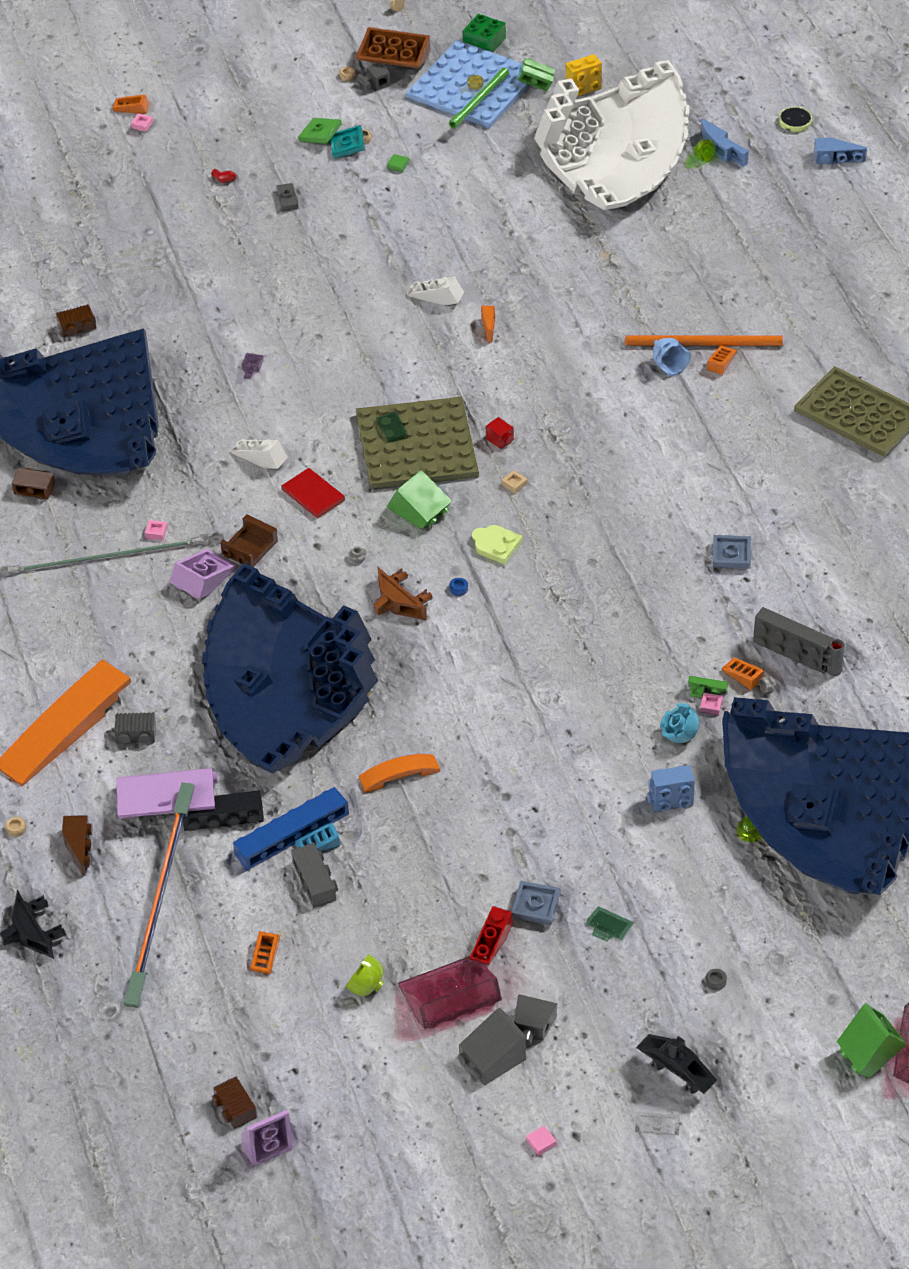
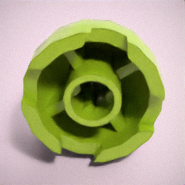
M368 954L345 988L358 996H367L373 991L378 992L384 984V981L381 980L384 975L382 964L374 956Z

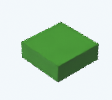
M393 154L387 164V169L403 172L409 163V158Z

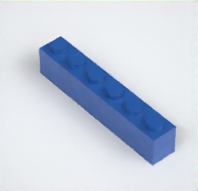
M335 787L326 790L317 797L307 800L297 808L291 809L286 814L273 819L266 825L256 828L246 836L238 838L233 842L234 855L248 871L295 845L296 840L349 815L348 801Z

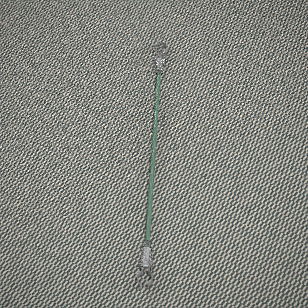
M214 532L211 536L203 534L183 542L25 567L7 565L0 568V576L10 577L24 570L175 546H206L210 542L219 544L224 540V534ZM214 536L221 537L219 540L212 539Z

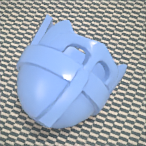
M662 338L653 342L655 344L653 347V360L667 375L675 376L686 369L691 360V353L678 340Z

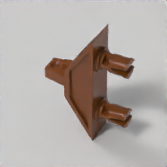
M377 566L381 597L373 604L374 612L379 616L387 611H391L396 615L427 620V611L423 604L433 599L431 592L427 593V589L414 597L399 585L400 582L408 578V574L406 571L403 572V568L389 576Z

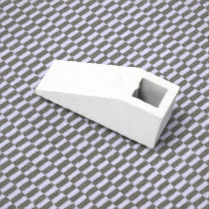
M455 276L415 282L407 292L409 297L443 306L457 304L464 294Z
M242 439L231 450L232 454L265 469H278L288 458L279 440Z

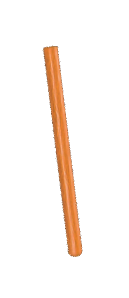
M627 335L625 337V344L627 346H654L653 342L662 338H674L682 346L783 345L782 335Z

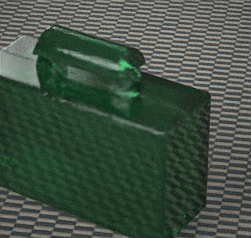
M396 411L376 417V421L382 432H384L388 443L408 438V433Z
M598 906L588 917L586 924L595 928L593 936L609 941L612 937L623 940L634 922Z

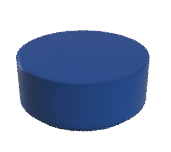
M464 578L452 579L449 584L450 592L456 596L465 595L468 592L467 580Z

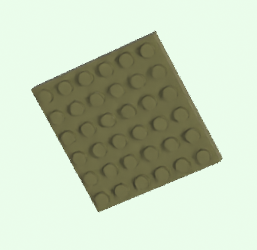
M462 397L356 408V417L370 489L402 486L420 470L433 482L479 477L478 465Z

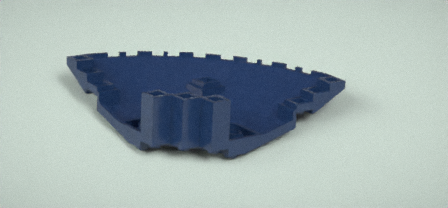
M243 563L226 583L221 594L220 604H216L215 614L208 621V637L205 640L206 649L202 656L204 685L206 686L207 701L223 736L251 764L273 774L302 758V752L309 744L319 748L353 719L369 701L367 694L378 682V679L371 667L375 659L368 644L372 639L358 611L343 605L332 619L298 601L291 590L277 585L274 579L260 574L257 568Z

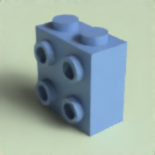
M690 765L651 771V780H648L649 792L647 793L648 803L652 804L654 812L686 808L694 805L695 779Z

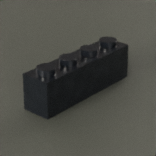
M261 791L214 796L215 809L188 811L187 817L183 818L184 831H195L198 829L264 821Z

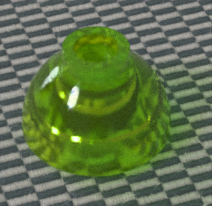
M709 139L699 141L693 147V153L696 158L705 163L711 161L715 154L714 143Z
M747 816L738 822L736 834L741 840L755 842L762 838Z

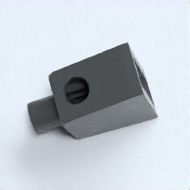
M518 994L514 1023L525 1034L526 1046H530L533 1039L539 1041L545 1039L557 1017V1003Z

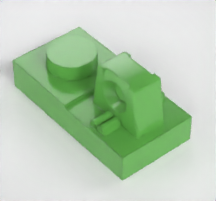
M689 676L688 679L690 696L702 699L705 689L710 690L712 694L716 695L728 692L729 685L727 681Z

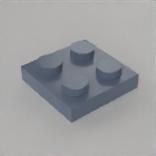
M713 535V567L750 569L751 536Z
M520 881L511 911L512 918L552 925L561 888Z

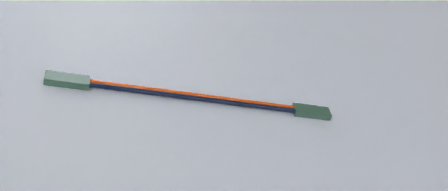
M181 782L174 809L176 817L137 968L135 971H132L124 1005L127 1007L138 1008L146 979L144 970L183 818L188 815L195 788L192 783Z

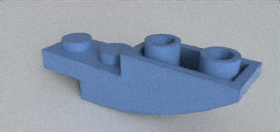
M704 118L701 120V136L705 144L715 155L726 163L733 160L743 167L748 164V150L729 140L726 131Z

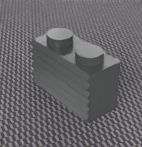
M116 713L114 729L116 742L128 744L130 742L148 743L155 741V713Z

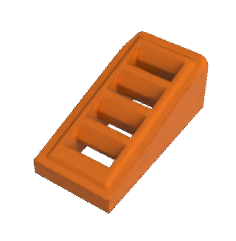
M146 94L116 98L113 112L147 114L149 101Z
M483 305L481 306V319L489 343H492L495 327V307Z
M720 345L708 359L707 370L723 375L735 357L737 350Z
M735 657L722 667L723 672L750 690L759 684L760 678L764 677L762 669Z
M259 931L250 971L271 974L280 943L279 934ZM263 942H266V943H271L272 946H267V945H262V944H263ZM261 949L270 950L271 953L261 952ZM258 957H269V960L258 959ZM256 964H267V968L258 967Z

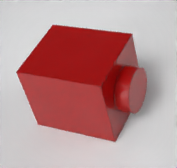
M497 417L485 426L486 439L500 449L511 444L514 440V427L500 417Z

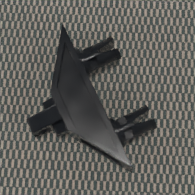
M17 889L11 918L12 924L0 932V939L4 945L21 942L22 946L54 959L50 942L66 936V932L61 924L48 931L42 930L33 913L49 907L44 895L27 903Z
M648 1034L636 1047L652 1059V1067L655 1064L657 1070H662L665 1067L687 1082L686 1090L690 1087L691 1093L700 1091L705 1094L717 1081L696 1054L685 1046V1040L679 1036L673 1039Z

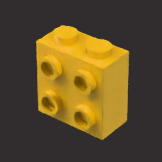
M595 54L565 64V80L572 78L579 89L577 97L602 88V62Z

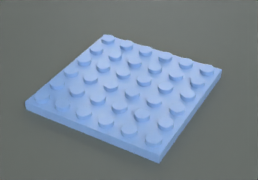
M456 40L406 92V97L455 116L494 78V75L501 68L505 67L509 70V75L465 118V120L490 129L530 85L517 80L522 63Z

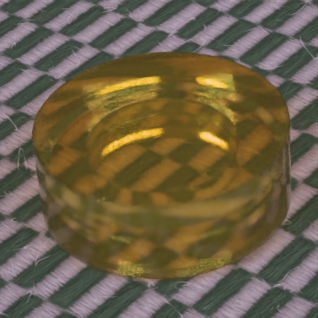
M480 75L469 76L467 86L473 90L482 88L483 77Z

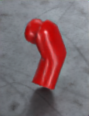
M213 169L211 175L221 183H227L236 179V173L232 171L220 172L217 169Z

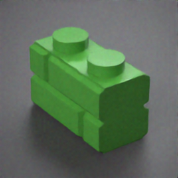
M525 58L520 66L517 80L548 91L553 82L555 69L549 65L535 62L533 59Z

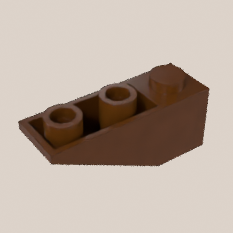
M88 815L63 816L62 835L64 845L82 876H86V868H90L88 851H91V839H89V835L93 834V825L89 823Z

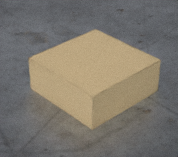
M514 470L502 479V486L515 494L527 485V478Z

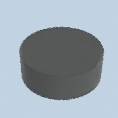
M720 969L708 971L706 974V985L712 990L723 989L727 982L726 973Z

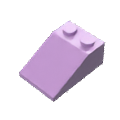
M205 549L175 562L170 583L178 589L190 593L192 597L201 599L211 594L236 568V565Z
M288 1110L255 1123L242 1132V1147L253 1166L293 1149Z

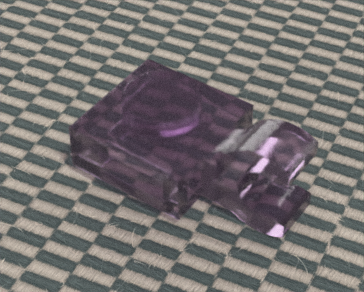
M246 353L242 362L245 379H251L254 371H260L264 361L263 355Z

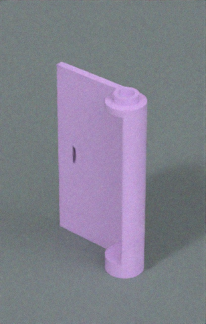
M212 768L116 778L118 818L174 813L181 782L192 783L195 786L189 811L215 809L214 784L218 783L217 771L213 772Z

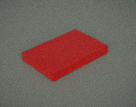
M307 468L281 485L282 491L317 519L345 501V496L310 468Z

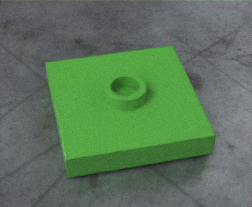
M312 118L298 136L299 142L327 144L342 125L341 119Z

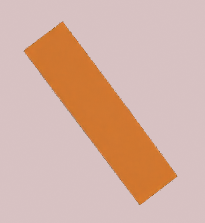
M102 659L63 693L0 757V771L19 785L23 786L105 717V710L118 700V693L131 683V678Z

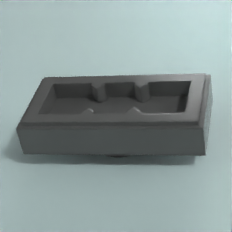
M293 183L276 185L282 211L299 209Z

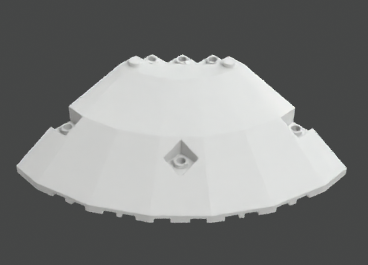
M669 60L655 62L652 68L639 70L638 75L624 77L619 82L618 87L592 97L577 100L576 97L579 89L572 78L557 81L553 95H551L547 108L543 112L534 137L542 150L540 156L546 165L574 193L583 191L585 200L603 210L626 206L650 193L674 169L688 137L689 105L686 104V94L683 93V84L679 74Z

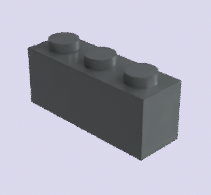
M315 843L291 850L292 863L313 908L336 901L338 886L336 881L330 878L331 871L328 864L324 865L323 863L324 857L321 849L317 850Z

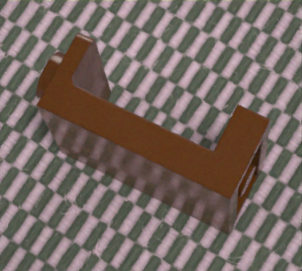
M246 514L242 518L243 527L228 542L225 540L220 542L221 553L226 558H231L241 565L245 563L254 567L278 542L277 528Z

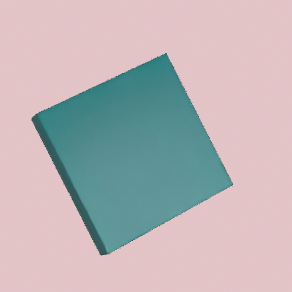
M361 125L337 131L330 139L334 159L365 150Z

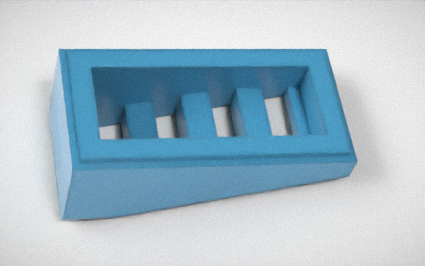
M333 823L327 824L295 841L297 848L305 844H312L315 841L317 850L321 849L322 852L340 846V838Z

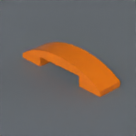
M412 754L382 762L359 775V780L364 792L367 793L384 788V783L416 773H420L421 777L440 772V767L435 756L432 754Z

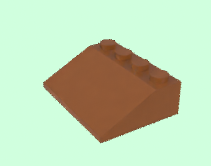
M368 27L357 52L356 60L419 68L427 61L431 51L430 35Z

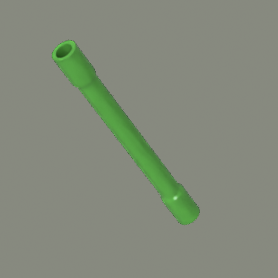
M505 67L501 68L494 75V78L449 121V126L452 129H456L473 109L509 75V70Z

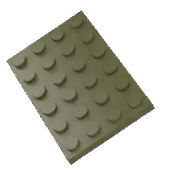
M836 366L794 405L795 412L883 457H886L909 433V403Z

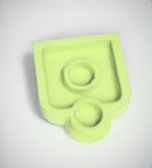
M498 525L477 528L472 532L476 552L504 565L523 542L522 535Z

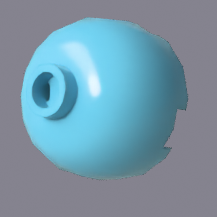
M685 703L676 704L677 707L671 712L669 710L666 711L662 717L660 727L662 728V735L674 743H686L697 734L700 720L693 708Z

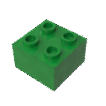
M477 14L462 31L463 42L493 53L506 39V23Z

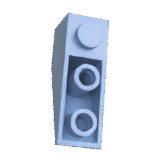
M815 138L814 140L816 164L866 162L867 147L835 138Z

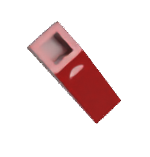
M492 906L469 957L471 960L490 965L505 943L513 925L511 911Z

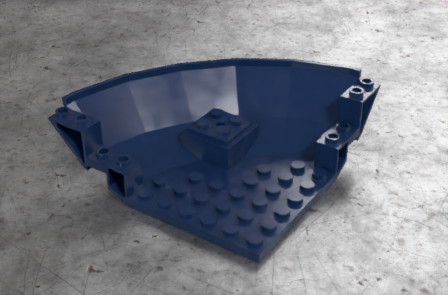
M144 328L44 357L37 348L4 358L0 354V437L8 445L40 464L78 475H123L150 465L157 451L154 438L158 437L159 423L147 335ZM62 420H66L64 424H60Z
M734 697L730 713L724 711L722 719L725 767L740 807L762 838L773 850L804 875L850 894L881 895L896 880L899 861H905L909 852V732L819 725L813 714L775 711L769 700ZM813 803V808L808 809L807 806Z

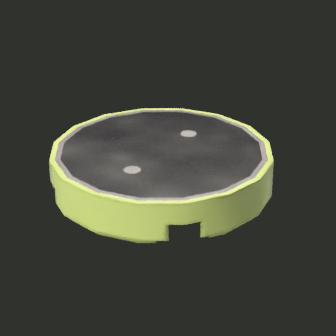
M801 107L786 108L779 115L781 127L790 129L792 132L807 130L812 123L811 113Z

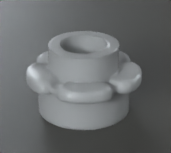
M356 546L349 550L348 555L353 563L358 564L364 562L367 551L362 547Z
M768 675L760 678L759 686L763 693L774 692V688H776L775 679Z

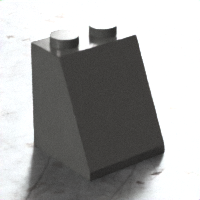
M499 1007L459 1044L458 1058L462 1065H467L471 1070L472 1076L476 1080H480L485 1086L526 1060V1036Z

